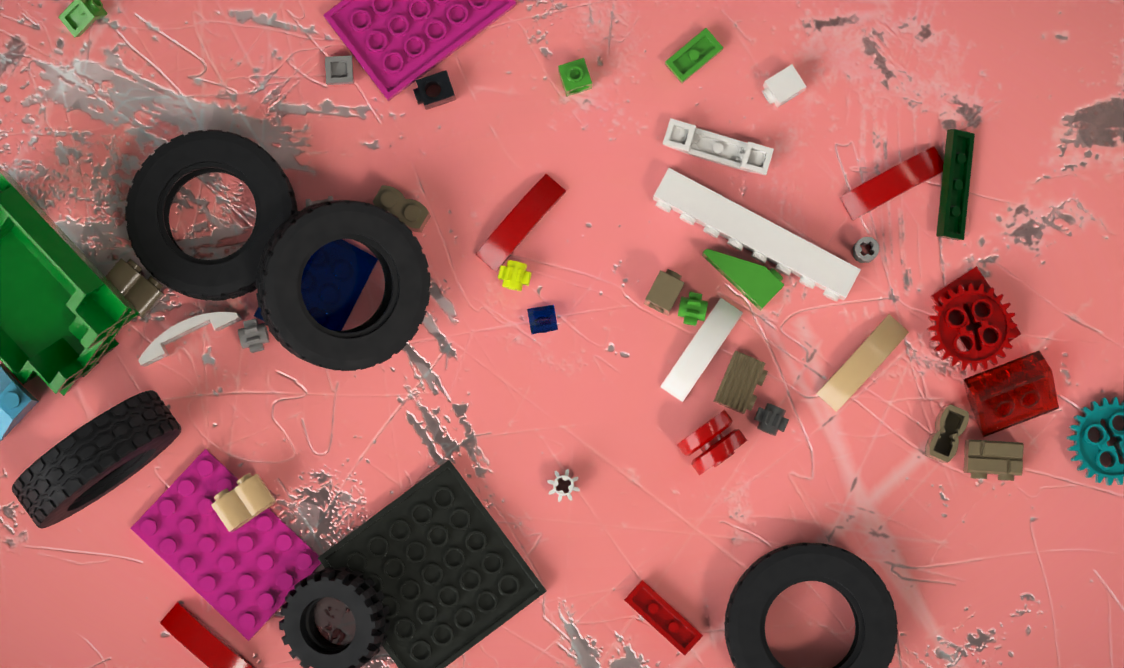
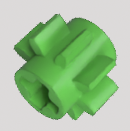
M689 292L688 297L681 296L678 316L684 317L683 324L696 326L697 320H705L708 301L701 300L702 294Z

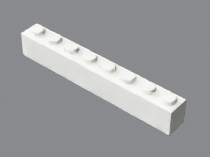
M668 168L653 196V200L657 202L655 206L668 213L673 210L681 214L679 218L690 225H694L695 222L705 227L703 231L710 236L718 238L720 235L728 239L727 244L740 251L742 248L751 251V257L762 263L769 261L775 264V269L786 276H789L791 273L798 276L801 284L811 289L816 286L824 290L823 295L837 302L838 299H846L861 271L856 266L671 168Z

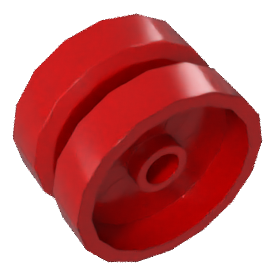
M725 409L677 444L685 456H690L699 448L703 451V453L693 459L691 464L699 476L712 466L717 467L735 453L734 450L747 441L740 429H734L725 437L721 434V432L731 426L733 421Z

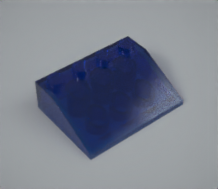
M343 239L329 242L319 248L307 262L301 280L302 298L310 315L323 327L329 330L342 331L378 259ZM258 306L254 317L264 322L260 313L262 312L261 307Z

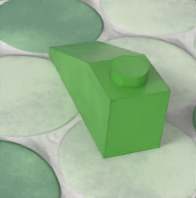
M706 249L702 253V256L760 311L784 286L781 282L783 277L774 268L768 270L765 266L710 249Z

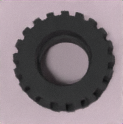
M328 567L299 581L294 586V589L288 592L285 597L287 603L281 607L280 614L284 616V619L279 621V628L285 631V636L282 637L284 645L289 644L292 649L288 653L293 659L298 657L301 660L300 666L303 668H309L310 666L313 668H361L380 652V647L385 644L387 639L385 632L390 629V621L385 620V616L390 612L388 605L383 606L381 600L385 598L382 591H375L373 587L376 583L371 578L365 581L362 579L363 573L357 570L350 573L348 567H339L337 569ZM332 597L338 599L351 610L356 623L354 639L349 644L337 645L331 643L318 631L314 612L317 602L322 598Z

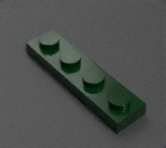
M957 129L947 130L937 237L957 241L964 240L974 133Z

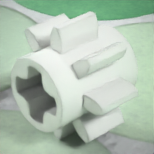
M569 469L565 471V475L561 476L558 471H554L557 478L554 481L547 480L554 488L548 494L552 495L556 492L559 495L558 502L562 500V496H567L572 501L570 493L572 491H580L578 487H574L573 483L579 479L578 476L572 479L568 477ZM560 478L571 482V485L568 486V493H564L563 490H556Z

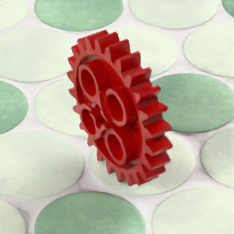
M969 283L966 291L960 284L957 286V294L949 289L947 291L949 299L943 296L938 298L942 306H932L937 315L928 317L930 321L935 323L927 328V331L935 332V336L930 338L929 342H938L939 345L935 347L934 352L943 350L944 353L941 360L943 361L950 357L951 367L960 362L961 371H964L968 364H970L972 372L977 370L978 364H980L983 370L988 369L987 361L997 365L996 356L1000 358L1006 357L1005 352L1002 350L1003 348L1012 349L1013 346L1008 342V339L1016 338V335L1011 333L1010 329L1017 327V324L1010 323L1009 319L1016 314L1007 313L1006 309L1011 304L1005 303L1002 305L1001 300L1004 295L1001 294L995 298L993 296V287L986 293L984 292V284H980L977 290H974L973 284ZM981 303L986 306V317L976 315L974 310L976 304ZM964 304H967L969 308V316L971 323L978 325V329H976L974 333L978 343L981 346L980 351L976 349L973 331H967L966 326L970 324V321L967 316V313L963 308ZM951 311L958 312L961 315L960 325L950 323L948 316ZM985 329H990L995 333L996 339L994 343H987L983 339ZM959 337H964L969 341L970 347L968 351L964 352L958 349L957 340Z

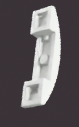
M670 118L663 140V145L680 152L761 175L767 174L774 151L773 148L749 141L746 143L696 128L695 125Z
M720 298L660 387L683 402L743 312Z
M211 312L183 320L159 335L146 348L138 361L141 366L146 367L169 356L165 345L210 323L214 330L220 331L241 321L242 318L236 312Z

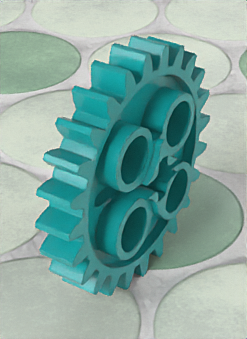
M1113 397L1110 404L1106 398H1101L1100 406L1096 401L1090 402L1092 410L1082 407L1081 411L1084 416H1074L1078 425L1069 426L1075 434L1067 437L1068 440L1074 441V445L1068 447L1067 450L1076 452L1071 461L1079 460L1081 462L1077 470L1081 471L1086 468V478H1090L1095 474V483H1101L1103 478H1105L1106 485L1110 486L1115 478L1118 485H1123L1124 462L1122 464L1119 462L1117 452L1124 460V427L1118 431L1113 427L1112 421L1115 416L1121 417L1124 421V400L1119 405L1117 397ZM1101 419H1103V420L1105 421V426H1106L1107 431H1106L1105 428L1101 425V423H1100V420H1101ZM1092 427L1099 431L1100 436L1097 442H1092L1088 438V431ZM1110 437H1116L1117 439L1114 446L1107 445ZM1103 452H1107L1111 456V464L1108 467L1100 463V456Z

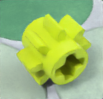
M508 260L507 266L500 265L498 279L503 280L502 287L522 291L523 285L529 286L532 273L526 271L527 264Z

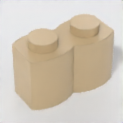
M248 473L237 480L238 486L235 489L229 491L226 488L214 496L216 501L211 506L231 533L277 502L259 474L252 476L251 473Z

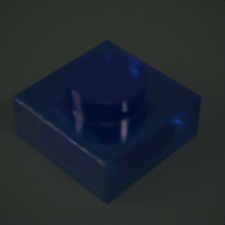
M554 305L527 309L531 334L558 330Z

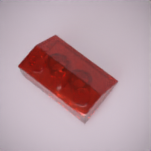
M1040 351L963 379L967 399L983 437L1059 409L1053 372Z

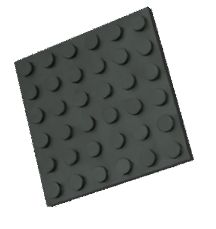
M450 460L442 464L318 557L324 568L334 567L337 569L339 567H348L350 573L355 570L363 573L362 579L366 581L371 578L376 583L373 587L375 591H382L385 596L381 600L383 606L388 605L390 612L385 616V620L390 621V629L385 632L387 639L383 648L398 668L447 667L547 592Z

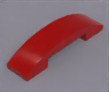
M935 146L868 180L842 195L840 199L853 221L913 187L941 174L944 162Z
M545 174L500 223L478 250L476 256L497 272L500 265L506 262L516 247L543 216L553 208L566 193V190L549 175Z
M179 602L174 605L160 622L176 640L209 668H255L244 657L234 652L200 623L199 619Z

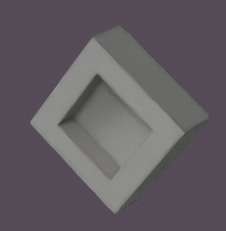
M352 55L325 57L327 85L354 84Z

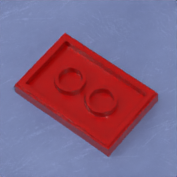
M976 266L930 297L937 306H942L938 298L943 296L949 299L947 295L949 289L957 294V286L960 284L965 291L969 283L973 284L974 290H977L980 284H984V292L986 293L991 287ZM981 303L975 305L976 315L986 317V306ZM964 304L963 308L970 321L966 329L967 331L972 330L974 333L978 329V325L971 323L969 308L967 304ZM955 311L949 313L948 319L950 323L960 325L961 315ZM1010 318V319H1009L1010 323H1014V321L1012 320V318ZM1017 327L1010 329V332L1015 334L1016 337L1021 335ZM985 329L983 339L991 344L995 342L996 335L992 330ZM974 333V338H975V343H976L975 346H976V349H977L978 351H980V350H981V346H980V344L978 343L977 338H976L975 333ZM959 337L958 339L963 347L968 351L970 347L969 341L964 337Z

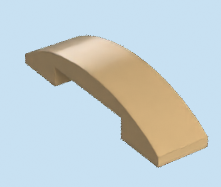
M888 314L816 394L837 412L892 353L909 331Z

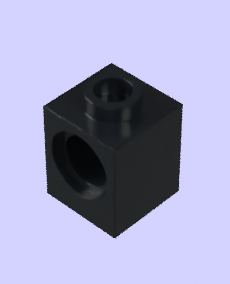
M447 70L416 80L418 88L413 89L418 105L423 103L426 110L456 100ZM431 85H437L441 88V92L436 97H429L426 94L427 88Z

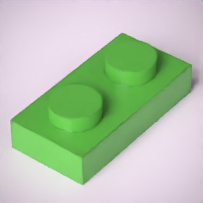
M705 28L666 60L665 65L683 84L719 54L723 47L711 32Z

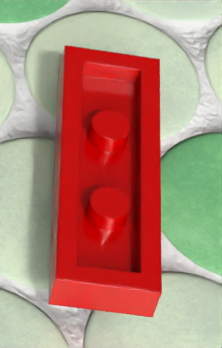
M643 580L624 599L684 656L703 636Z

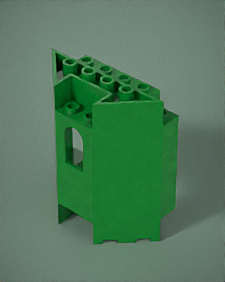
M0 168V360L23 385L38 375L55 394L60 392L64 396L71 390L77 379L85 377L99 363L98 360L119 345L115 340L116 335L124 325L141 314L6 171Z

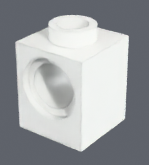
M793 64L767 79L763 84L765 89L762 90V93L769 104L774 103L778 108L804 92L807 86Z

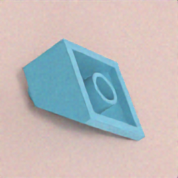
M1 365L0 441L39 402Z

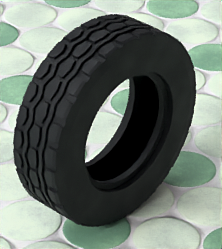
M203 130L188 132L185 136L182 134L170 139L171 142H165L154 150L155 153L152 156L149 155L142 163V168L136 172L132 180V188H129L126 200L128 204L125 207V221H127L128 237L131 240V246L137 258H139L141 264L153 277L168 288L195 299L220 301L230 298L234 299L244 296L248 292L258 289L256 288V274L259 271L258 264L261 255L265 251L263 250L269 238L274 235L273 232L283 222L285 223L287 218L298 211L295 193L288 177L277 161L266 150L250 139L232 132H223L222 130H207L203 132ZM214 172L229 174L242 180L249 187L254 197L256 222L252 234L239 250L227 257L204 260L189 256L177 245L170 230L169 213L173 199L184 184L199 175Z
M332 200L316 203L305 207L301 211H297L273 232L274 235L269 238L263 249L265 251L261 255L258 264L259 271L256 274L258 293L256 295L258 306L261 307L262 311L260 313L265 324L269 327V331L291 354L322 368L356 371L358 369L374 367L377 363L381 364L392 358L394 353H399L407 345L408 340H412L419 330V324H422L427 312L425 311L426 306L429 305L431 293L429 292V287H431L430 272L427 269L429 265L426 255L422 253L423 248L416 236H413L412 231L398 217L370 203ZM339 239H352L368 247L379 260L385 278L383 299L374 315L362 325L344 331L329 330L310 315L304 304L301 293L303 271L311 256L325 244Z
M153 390L142 392L110 408L60 441L17 478L12 486V492L38 528L42 529L52 526L89 506L140 471L179 436L181 426L168 407L165 406L157 392Z
M796 543L782 546L768 552L751 564L739 578L737 584H735L727 604L724 622L726 645L735 668H785L776 660L768 647L765 636L766 616L772 602L782 591L794 584L805 581L823 582L835 588L845 597L854 615L855 635L852 646L843 660L833 668H888L892 662L896 650L895 644H897L898 622L890 592L871 566L847 550L824 543Z

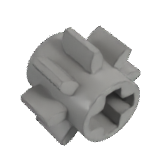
M256 318L243 321L244 328L238 329L242 348H249L252 353L264 350L263 344L270 342L266 324H258Z

